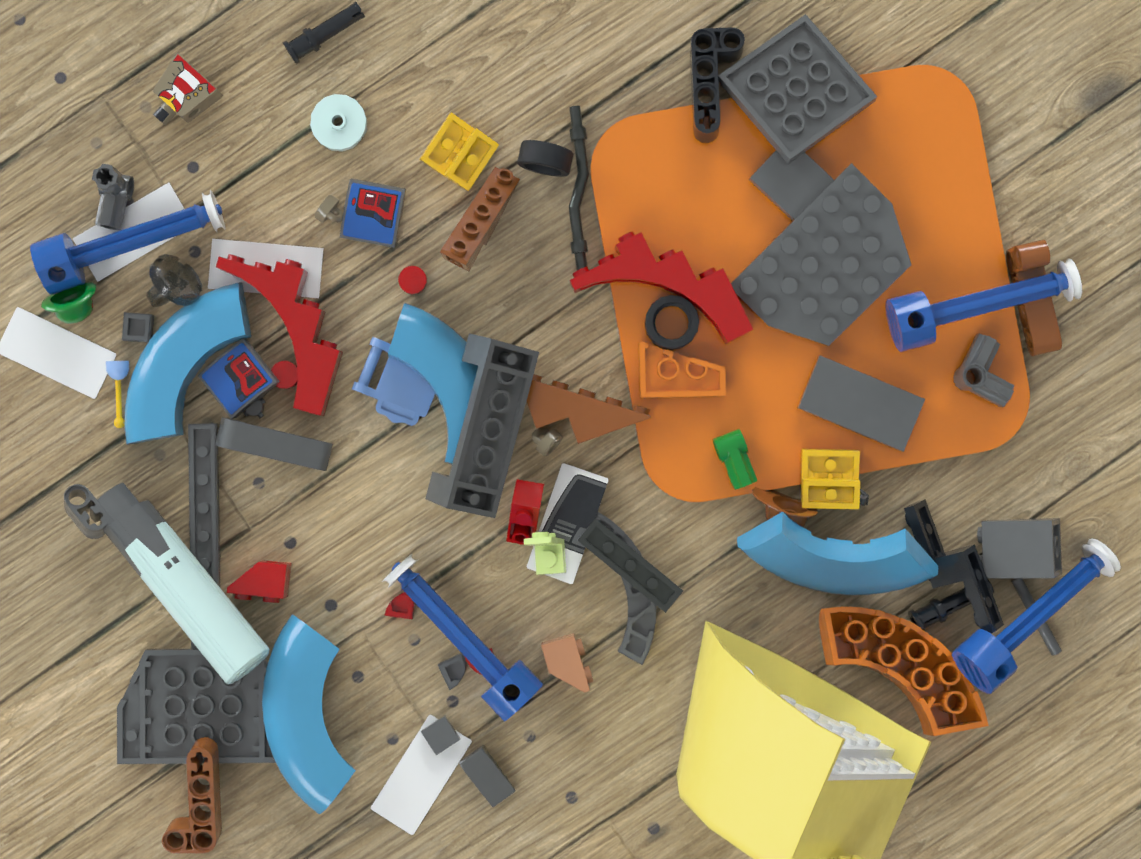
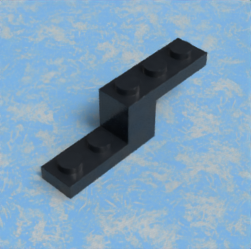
M926 499L905 507V520L911 528L915 540L938 565V575L928 579L931 582L932 588L963 581L965 585L964 592L972 604L974 620L977 626L991 634L1001 628L1004 623L975 544L944 552Z

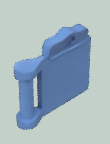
M372 337L369 344L372 346L359 380L354 382L352 390L377 399L376 411L387 416L393 423H406L413 426L418 422L420 416L425 417L427 415L435 392L428 382L416 371L390 357L387 360L376 390L368 387L382 350L389 352L391 345Z

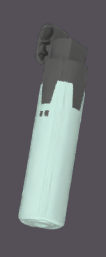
M124 483L109 489L99 499H96L84 485L74 484L66 489L64 493V509L80 531L90 539H99L105 534L108 536L226 684H232L240 680L268 656L269 647L149 500L139 502ZM74 497H81L85 502L81 505H73L70 500ZM90 518H91L95 523L98 522V521H100V525L97 526L95 523L89 525V524H90Z

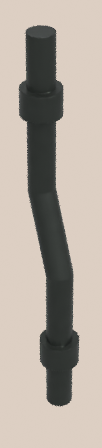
M571 106L569 110L572 129L569 131L571 142H574L578 174L569 204L573 239L570 245L571 253L575 254L576 270L587 267L586 252H588L587 240L583 238L580 206L589 170L585 147L587 133L586 128L582 124L580 106Z

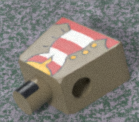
M177 53L153 90L164 101L155 110L153 115L165 126L176 114L189 123L221 99L223 95Z

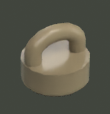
M328 195L315 212V218L322 223L327 219L337 223L341 222L343 213L337 208L339 200L333 195Z
M539 428L532 433V439L538 445L536 450L543 456H548L559 445L562 435L556 429L550 431L546 428Z

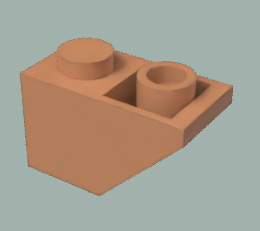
M574 633L542 642L541 647L549 673L583 692L590 691L589 683L593 682L590 667H584L581 656L586 654L581 638L576 640Z

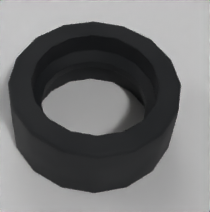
M524 140L521 143L517 164L535 173L565 177L570 174L574 153L557 144L538 140Z
M669 295L661 297L651 305L646 314L645 329L647 336L655 345L662 349L676 350L683 348L693 340L698 332L699 317L697 310L690 301L682 296ZM669 306L682 309L689 321L685 334L673 340L661 336L655 326V319L659 311Z

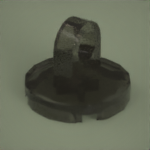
M168 254L158 256L149 267V275L154 286L146 293V297L151 306L159 307L170 301L177 305L189 306L197 301L201 296L202 283L194 269L187 263L183 265L178 262L180 258Z

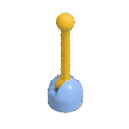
M106 361V371L115 380L116 419L114 420V426L116 428H123L125 420L122 418L121 380L128 375L129 361Z

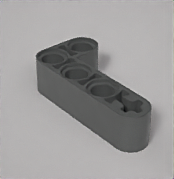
M225 417L221 419L215 445L222 448L322 471H327L333 446L332 443Z

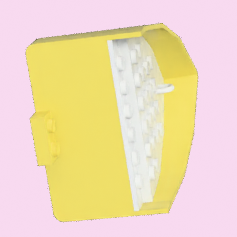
M705 621L676 774L681 800L709 829L752 859H881L931 741L904 728L844 690L781 655L711 622Z

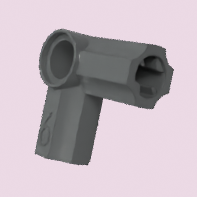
M102 164L98 169H94L92 180L96 182L99 195L101 196L95 224L107 229L121 230L126 203L130 201L133 195L134 178L133 176L121 174L112 165Z
M978 333L961 367L954 373V383L960 390L970 391L999 407H1004L1012 397L1014 385L988 372L1001 344L990 336ZM968 370L974 374L975 380L973 384H970L966 379Z

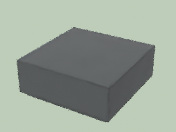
M124 312L122 341L148 343L153 337L154 315Z
M446 715L421 730L435 755H438L461 739Z

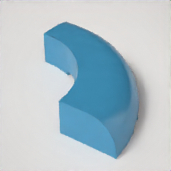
M242 282L220 287L189 302L175 312L149 340L135 366L127 391L124 425L127 445L184 435L183 409L186 399L185 394L198 371L215 352H219L228 345L244 338L252 337Z
M404 303L389 348L388 357L398 360L416 371L428 382L438 397L447 423L448 442L444 462L452 465L478 365L462 361L467 342L454 329L430 313Z
M781 512L737 537L738 547L764 569L796 585L821 592L843 595L887 593L920 584L938 575V565L906 529L885 537L871 539L870 543L853 544V541L828 537L826 540L812 536L811 531L798 525L784 512Z
M292 614L282 628L267 663L262 696L263 721L273 758L281 774L303 802L317 814H321L334 801L356 771L333 746L325 727L322 711V694L325 678L334 657L340 649Z

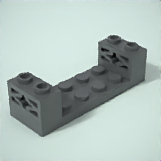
M469 333L462 361L478 365L450 474L432 472L426 500L447 509L491 518L496 517L538 360V351Z

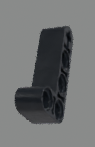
M703 28L694 32L691 38L690 66L693 132L695 138L701 143L713 142L718 136L720 126L718 63H732L741 58L745 37L742 31L737 28ZM727 42H734L737 44V47L728 48L725 44ZM706 43L709 45V48L700 49L696 45ZM705 69L710 71L711 74L709 76H701L698 71ZM701 96H708L712 101L703 103L699 98ZM709 116L708 123L710 129H705L703 124L704 117Z

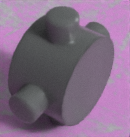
M263 398L254 401L243 412L246 417L252 415L258 416L259 419L264 416L263 404L266 401Z

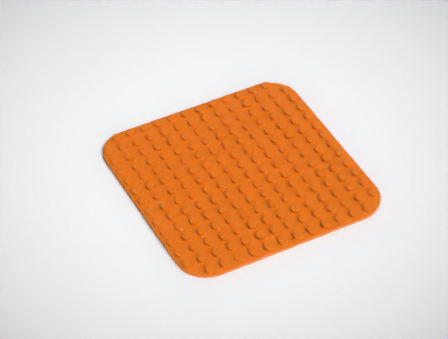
M912 65L859 75L876 94V101L805 152L834 180L852 163L892 203L911 261V266L829 346L768 326L737 295L754 330L725 344L712 323L696 308L699 317V327L695 337L683 348L670 350L681 355L725 367L726 396L640 398L639 341L658 347L647 336L645 329L646 314L651 305L659 298L678 295L660 287L642 283H610L632 409L634 405L650 409L649 415L651 418L635 424L641 458L647 474L662 491L683 501H712L751 494L752 489L755 487L767 491L801 485L802 449L859 450V474L992 450L1009 441L1021 428L1029 409L1030 390L1014 306L936 326L935 343L903 352L898 351L894 344L886 317L887 299L922 291L929 303L934 304L1010 284L976 102L968 87L953 73L932 65ZM732 98L719 100V132L717 138L710 143H701L694 136L692 105L629 116L612 125L602 135L592 155L591 181L605 257L613 254L614 257L619 256L615 249L616 244L620 243L618 238L632 231L635 235L642 232L656 262H659V256L667 251L674 249L675 253L682 250L697 281L701 279L699 274L714 267L716 271L723 268L730 283H732L793 222L749 180L776 149ZM709 116L704 117L703 124L705 129H710L708 123ZM665 307L656 316V330L666 339L680 338L688 329V317L678 307ZM909 315L908 323L911 327H913L914 322L912 317ZM978 333L990 336L1001 344L988 372L1014 385L1012 397L1004 407H999L970 391L960 390L954 383V373L961 367ZM821 355L925 399L904 452L797 408L818 356ZM968 370L966 379L970 384L974 383L975 377L973 372ZM740 429L748 448L747 455L758 481L734 490L724 462L720 461L712 439Z

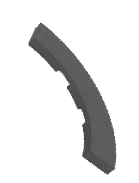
M597 512L596 519L641 555L633 541L619 526ZM622 578L627 595L628 619L618 652L643 665L654 637L657 608L652 601Z

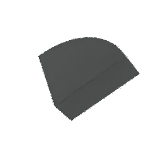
M462 653L438 663V667L449 690L457 686L464 676L466 659Z

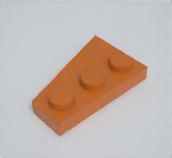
M639 341L640 398L726 396L725 367Z

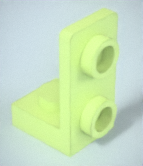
M535 532L532 533V538L524 539V545L535 546L536 575L566 573L564 539L556 538L555 533Z

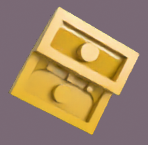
M451 112L419 160L461 188L469 191L499 144Z
M802 449V508L859 509L860 451Z

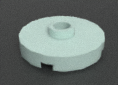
M334 94L323 98L316 104L311 114L310 125L313 135L321 145L332 151H346L354 148L364 137L367 130V118L363 108L355 99L347 95ZM336 118H342L343 123L340 126L333 124Z

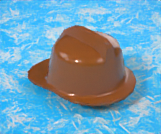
M757 487L752 489V494L755 498L766 505L767 520L784 512L790 519L804 527L808 517L818 514L817 508H802L801 500L791 498L778 491H764Z

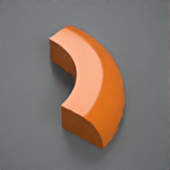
M832 607L820 610L819 628L826 665H858L888 678L906 695L913 705L925 735L938 736L989 726L978 691H975L972 683L958 669L951 655L952 653L939 640L922 630L921 627L906 619L880 610L861 607Z

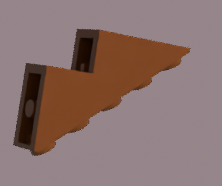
M494 167L442 247L440 253L444 260L470 272L483 244L487 245L520 181L519 178L513 176L510 170Z
M536 374L533 375L527 397V404L536 429L569 418L578 444L651 418L649 415L650 409L634 405L633 409L622 407L623 401L606 397V400L602 401L595 398V392L580 388L579 392L576 393L568 390V384L555 380L552 381L551 385L541 382L542 376Z

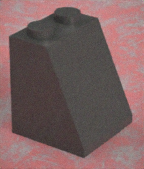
M1060 518L981 521L982 527H978L977 538L978 543H982L983 555H979L987 578H1056L1062 575Z

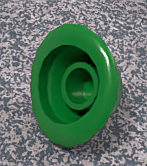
M87 281L82 285L49 295L42 301L41 308L54 312L55 316L64 323L73 324L81 322L89 317L93 311L92 296L96 292V284Z

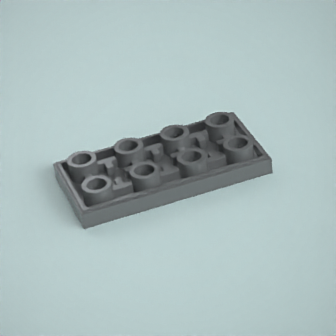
M777 151L749 179L792 221L834 181L805 152L787 164Z
M820 355L797 408L904 452L925 399Z

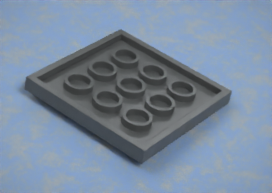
M806 14L718 75V81L787 164L873 104L877 99L876 94Z

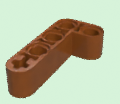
M1045 240L1017 245L1006 251V262L1011 283L1046 274L1044 266L1050 263V251ZM1052 297L1017 305L1030 355L1037 356L1061 350L1062 339Z
M203 737L196 740L186 760L189 817H179L172 820L162 836V845L170 853H208L214 849L221 835L218 745L213 739ZM203 757H207L203 765H201L203 762ZM198 779H206L210 785H203ZM200 805L207 806L210 811H203ZM173 832L181 834L183 838L175 837ZM201 832L210 834L212 838L204 837Z

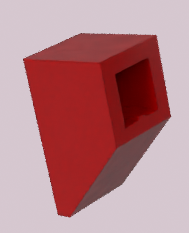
M516 479L506 542L524 545V539L532 538V533L537 531L544 484Z
M259 561L227 587L226 593L235 594L234 599L251 600L252 596L263 597V602L280 603V599L288 597L292 563Z

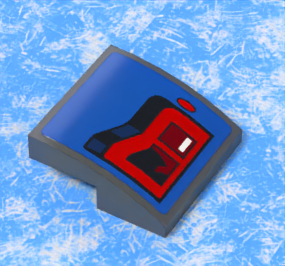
M351 178L344 205L340 238L395 248L400 218L403 214L406 189Z
M246 338L225 351L198 375L231 419L240 416L254 401L261 400L280 382Z

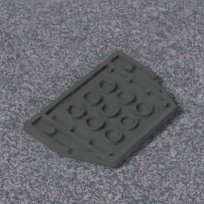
M851 163L731 285L735 293L768 326L829 346L911 266V261L892 203Z
M146 649L139 661L137 670L132 675L123 698L117 706V764H187L186 760L189 751L196 740L203 737L211 738L217 743L219 763H276L266 737L263 721L262 696L268 663L267 659L262 660L258 666L240 680L232 684H226L199 649Z

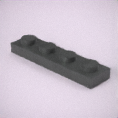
M596 518L577 540L665 613L682 594L683 590Z

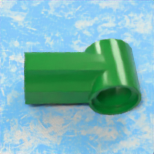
M740 429L712 439L720 461L724 462L734 490L758 481L747 455L748 448Z

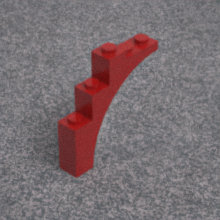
M632 231L618 238L620 243L615 246L619 256L614 257L613 254H610L598 261L599 266L591 270L588 267L581 268L572 274L574 278L570 280L574 293L596 285L614 282H633L660 287L673 294L682 296L690 301L712 323L725 344L754 330L723 268L718 271L714 267L699 274L701 279L697 281L682 250L675 253L674 249L660 255V261L656 262L642 232L635 235Z
M228 254L227 259L219 256L216 268L239 277L255 287L273 305L284 321L293 343L297 362V389L293 408L325 416L343 352L336 349V343L321 339L320 344H316L326 312L319 309V303L303 299L302 304L299 303L308 272L301 268L302 263L286 259L285 263L277 261L274 272H272V266L255 262V265L251 266L244 264V258Z

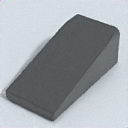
M484 745L460 761L459 765L492 807H495L516 791Z

